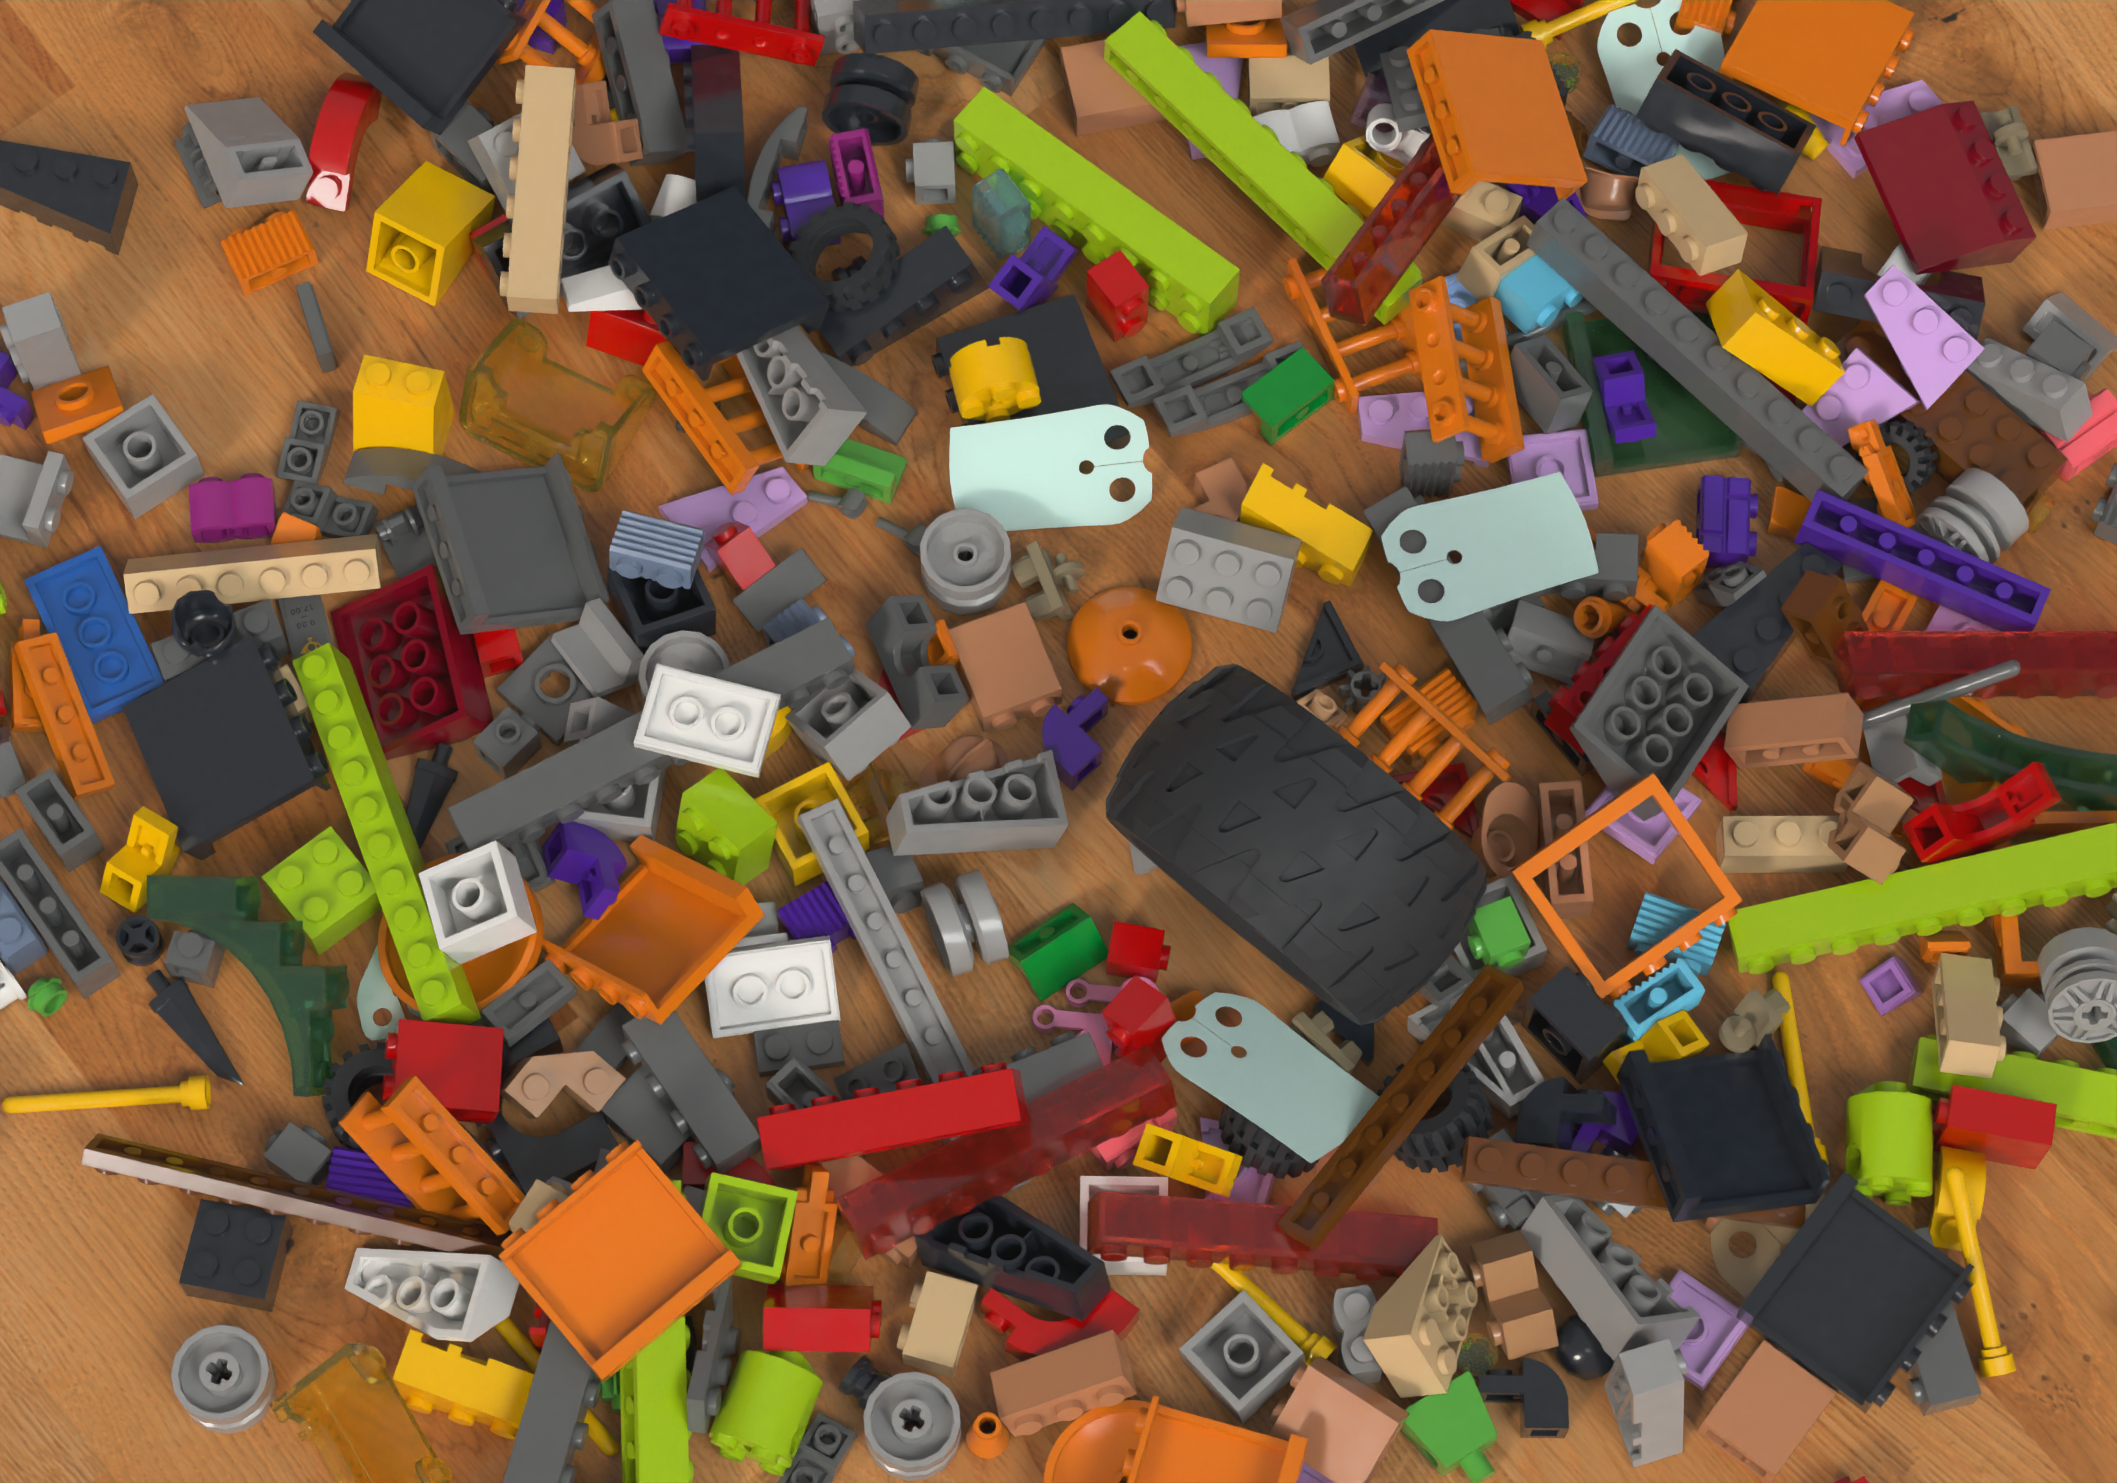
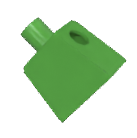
M1470 1371L1452 1380L1447 1393L1427 1395L1404 1409L1410 1415L1400 1431L1440 1475H1447L1461 1466L1471 1483H1482L1496 1473L1483 1452L1495 1445L1498 1437Z

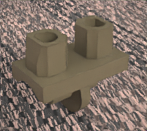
M2017 105L1998 112L1980 113L2010 180L2016 181L2022 176L2036 174L2038 166L2027 137L2029 132L2026 124L2022 122Z
M1038 541L1026 545L1029 554L1013 563L1011 568L1022 588L1039 580L1041 582L1043 590L1025 598L1032 618L1039 622L1057 615L1064 622L1074 617L1062 585H1065L1068 594H1074L1080 590L1076 580L1085 573L1082 562H1069L1065 553H1059L1054 556L1057 565L1054 568L1048 552L1041 549Z
M1755 988L1745 995L1732 1014L1722 1023L1719 1028V1038L1727 1049L1735 1053L1757 1050L1764 1035L1771 1034L1772 1036L1784 1021L1781 1017L1791 1007L1777 989L1773 988L1762 996Z
M1319 1010L1309 1016L1301 1011L1292 1019L1290 1028L1347 1073H1352L1362 1056V1051L1353 1041L1345 1040L1336 1046L1328 1038L1334 1029L1333 1021L1323 1010Z

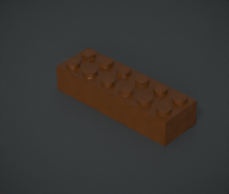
M1861 319L1835 344L1841 352L1839 355L1841 364L1856 348H1860L1920 401L1919 404L1901 412L1888 420V422L1902 420L1903 424L1911 421L1915 423V430L1923 427L1927 431L1923 438L1927 440L1932 437L1935 444L1929 447L1930 452L1937 451L1938 458L1932 461V464L1937 465L1935 472L1950 485L1967 468H1978L1990 473L2003 482L2015 494L2024 509L2027 510L2059 478L2068 458L1966 370L1926 410L1878 322Z

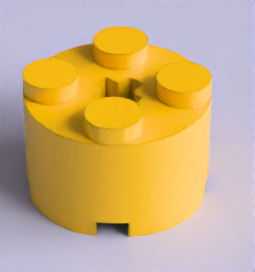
M999 337L1000 345L987 347L986 340H982L960 349L951 357L950 377L962 418L985 420L986 423L1010 420V415L1024 409L1036 407L1041 403L1038 382L1025 341L1014 337Z

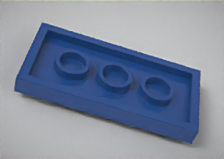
M101 546L24 579L48 633L57 632L92 724L123 711L122 707L165 684L134 615L129 614L127 600Z

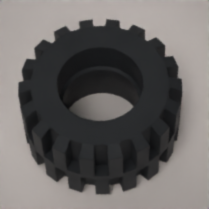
M377 1042L376 1049L370 1050L368 1043L359 1045L360 1053L354 1056L350 1050L342 1055L345 1063L340 1066L335 1062L330 1068L333 1076L332 1079L325 1078L323 1088L326 1095L322 1096L323 1107L326 1111L325 1115L336 1138L341 1144L344 1142L347 1148L363 1150L338 1122L358 1101L366 1089L383 1083L385 1074L391 1075L392 1059L385 1058L386 1042Z
M1403 1063L1395 1068L1397 1073L1394 1076L1388 1075L1383 1081L1385 1089H1379L1377 1092L1378 1096L1383 1094L1404 1068ZM1467 1063L1427 1113L1440 1107H1446L1445 1110L1435 1117L1420 1120L1394 1152L1398 1160H1403L1407 1167L1413 1170L1419 1167L1420 1171L1430 1173L1433 1168H1437L1439 1173L1448 1171V1166L1453 1164L1458 1168L1463 1162L1465 1138L1471 1136L1489 1139L1490 1136L1487 1130L1493 1128V1119L1491 1117L1493 1111L1474 1071H1471Z
M1225 1104L1219 1120V1129L1222 1130L1220 1137L1224 1144L1230 1145L1229 1152L1243 1156L1241 1164L1246 1168L1251 1166L1258 1170V1174L1266 1176L1267 1173H1270L1275 1178L1284 1179L1286 1174L1295 1178L1299 1177L1302 1171L1308 1173L1314 1168L1315 1163H1318L1319 1159L1311 1164L1258 1125Z

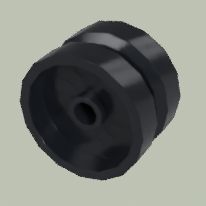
M850 53L839 57L833 64L830 76V91L826 95L822 110L823 122L834 133L868 129L872 146H890L902 142L908 136L912 119L911 108L915 105L919 78L909 67L883 55Z

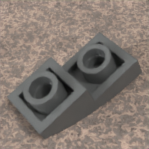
M297 400L290 436L285 437L277 478L319 484L334 439L340 415L338 408Z
M295 480L282 512L319 527L321 535L329 538L369 535L372 524L379 512L373 503L337 496L332 488Z
M800 548L734 598L733 602L759 633L763 631V626L769 623L772 618H776L779 613H783L785 609L790 608L799 599H805L825 583L827 578L806 551Z
M1739 561L1728 567L1722 565L1720 568L1710 571L1704 580L1692 590L1699 603L1714 607H1726L1732 605L1763 580L1766 574L1761 568Z
M818 1413L800 1442L791 1468L785 1470L778 1483H832L857 1438V1433Z

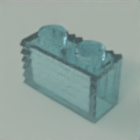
M999 169L973 185L972 189L973 228H977V234H982V240H987V246H991V251L996 252V257L1003 258L1007 254L1019 253L1028 245L1031 238V203L1004 169Z

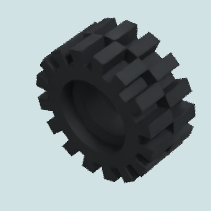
M1894 420L1879 426L1886 446L1889 444L1900 445L1909 455V468L1901 475L1908 493L1911 494L1922 488L1931 479L1929 475L1935 472L1937 466L1932 464V461L1938 458L1937 451L1930 452L1929 447L1935 443L1932 437L1927 440L1923 438V435L1927 432L1923 427L1915 430L1914 422L1907 421L1902 424V420ZM1857 452L1855 459H1856V460H1859V461H1862V466H1863L1864 463H1863L1862 457L1859 456V452ZM1864 479V480L1862 481L1863 484H1864L1865 486H1868V484L1866 483V481H1865V479Z

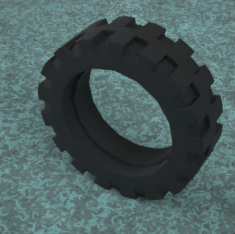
M844 202L843 206L837 207L836 204L825 207V212L821 214L816 212L809 217L810 222L798 229L796 232L798 237L796 241L791 242L789 248L792 258L830 303L829 308H832L834 312H845V308L850 307L852 310H857L863 307L862 303L868 300L870 302L875 301L880 297L878 293L883 288L887 290L891 285V276L893 273H897L899 268L897 257L900 256V247L896 242L895 234L877 211L874 213L871 207L865 204H861L859 207L854 202ZM850 233H864L872 237L873 248L869 260L860 271L847 279L836 282L822 281L816 277V265L819 256L829 243L840 236Z

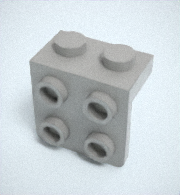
M48 451L44 465L0 454V537L44 548L48 547L52 533L58 528L65 496L70 493L74 481V473L71 471L64 454Z

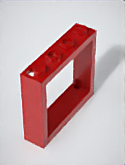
M1705 180L1740 224L1802 233L1797 286L1755 279L1751 280L1807 325L1814 294L1822 198L1779 192L1777 195L1771 191H1762L1754 187ZM1653 220L1647 273L1689 311L1709 314L1705 303L1731 276L1718 273H1708L1699 276L1692 269L1662 265L1665 236Z

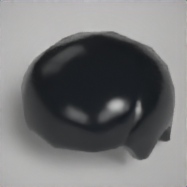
M210 590L186 593L177 599L171 611L172 633L176 642L182 649L197 657L203 656L208 658L219 655L232 645L238 632L232 606L222 603L216 597L215 592Z
M1578 1314L1570 1315L1556 1328L1559 1346L1554 1347V1355L1557 1362L1568 1375L1589 1380L1601 1378L1611 1370L1615 1361L1603 1350L1601 1343L1586 1323L1580 1319Z

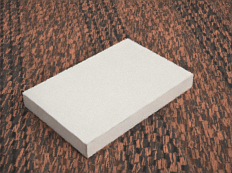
M656 664L634 739V747L759 778L780 705L781 694Z
M830 935L733 948L705 978L713 1038L829 1021H841Z

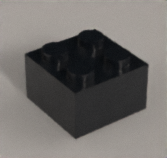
M610 567L607 568L608 596L623 629L643 655H645L651 644L666 634L684 630L700 632L708 637L716 635V607L698 568L690 589H685L683 586L675 589L666 588L650 578L645 579L642 576L627 578L620 575L617 571H613Z
M1565 966L1529 998L1521 1026L1581 1086L1604 1065L1603 1060L1611 1052L1619 1049L1627 1026L1624 1024L1625 1019L1614 1005L1611 1003L1604 1004L1593 993V985L1580 972L1574 974Z
M201 1199L179 1284L186 1295L272 1312L293 1232L290 1221L286 1215H273L262 1210Z

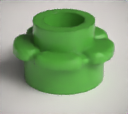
M937 214L925 217V228L922 229V233L930 237L944 226H947L952 235L957 236L962 232V229L958 227L957 216Z
M53 977L49 980L47 978L37 980L28 990V1009L38 1012L43 1017L56 1013L64 1005L68 997L67 991L61 986L62 981L58 977Z

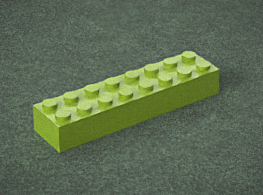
M985 86L954 119V154L958 165L970 174L977 173L987 181L989 187L995 193L1003 197L1007 195L1017 202L1020 209L1032 219L1039 218L1049 225L1051 231L1066 242L1070 240L1081 248L1082 253L1092 263L1098 264L1121 250L1149 285L1148 302L1156 309L1161 311L1165 309L1174 315L1179 324L1188 332L1193 334L1197 332L1204 336L1215 331L1218 322L1223 321L1237 306L1240 269Z

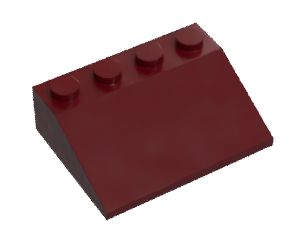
M1974 100L1940 104L1855 135L1856 144L1916 275L2011 263L2036 238V234Z
M430 564L330 612L339 651L350 660L386 760L434 749L437 743L450 745L464 741L481 733L494 720L473 633L460 635L438 566Z

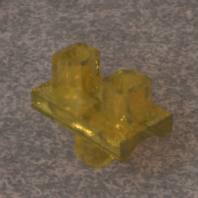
M870 762L868 767L862 772L863 776L846 786L851 801L859 809L875 802L878 813L862 821L869 831V841L876 844L890 839L886 817L899 794L920 789L917 781L905 782L901 772H897L890 776L892 788L886 771L884 769H876L874 763Z

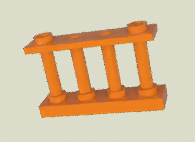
M526 0L519 13L527 21L495 63L500 65L520 58L528 65L556 67L527 44L536 26H538L576 56V85L602 81L606 74V69L595 26L593 25L595 32L590 41L584 43L545 12L551 0ZM564 0L594 24L592 14L600 9L590 0Z
M1378 228L1372 229L1374 232L1379 231ZM1296 258L1288 260L1286 277H1283L1284 289L1290 300L1296 299L1327 368L1334 379V397L1338 403L1344 402L1349 415L1357 412L1358 392L1409 373H1412L1413 376L1419 375L1423 383L1410 304L1389 321L1388 324L1335 343L1326 323L1367 308L1354 296L1319 308L1310 289L1336 279L1323 267L1303 274ZM1394 338L1397 341H1403L1407 350L1405 358L1353 377L1350 376L1342 357Z
M1439 276L1409 290L1432 441L1438 443L1463 431L1479 436L1482 460L1490 463L1497 462L1524 450L1525 446L1500 300L1490 296L1466 308L1449 302L1446 278L1443 276ZM1453 321L1461 325L1463 342L1455 339ZM1459 359L1467 362L1469 379L1462 377ZM1465 396L1473 399L1475 417L1468 415Z
M670 341L656 344L642 369L643 373L729 493L733 495L744 491L759 465L783 458L777 442L749 451L737 436L738 433L766 425L772 433L737 354L715 363H721L733 380L703 388L692 372L694 370L684 363L683 358L677 353ZM744 394L755 411L726 420L714 403ZM793 463L799 472L805 471L810 465Z
M1383 662L1379 669L1390 679L1346 727L1342 725L1337 729L1332 725L1328 726L1357 748L1361 743L1359 737L1402 690L1405 691L1421 707L1379 754L1373 753L1369 759L1389 774L1392 771L1391 764L1433 718L1452 734L1451 737L1409 783L1404 781L1402 786L1421 801L1423 799L1421 794L1465 746L1483 764L1440 812L1437 810L1433 812L1452 830L1455 827L1452 824L1454 820L1495 775L1504 782L1512 780L1514 776L1507 770L1511 762L1494 747L1487 752L1413 685L1418 678L1403 664L1398 662L1393 667L1390 663Z
M416 1075L407 1078L383 1106L369 1091L365 1092L338 1122L417 1209L475 1223L482 1219L496 1235L504 1234L510 1229L509 1221L525 1198V1195Z

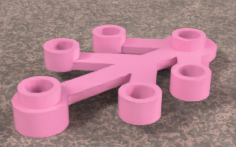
M1139 977L1159 991L1153 981L1145 977ZM1132 978L1127 979L1120 987L1088 984L1083 979H1074L1066 986L1065 997L1069 1005L1075 1008L1084 1007L1089 1001L1109 1004ZM1079 987L1086 991V996L1082 999H1075L1071 996L1070 992L1074 988ZM1050 1005L1038 1006L1032 1016L1033 1026L1038 1032L1047 1034L1056 1028L1082 1030L1076 1037L1089 1032L1109 1077L1106 1087L1093 1091L1090 1094L1095 1097L1108 1095L1113 1086V1078L1109 1072L1112 1040L1106 1034L1108 1027L1103 1015L1055 1010ZM1047 1013L1053 1017V1021L1048 1025H1043L1038 1022L1037 1018L1039 1015ZM1120 1061L1121 1065L1128 1071H1137L1141 1069L1138 1066H1136L1134 1069H1131Z

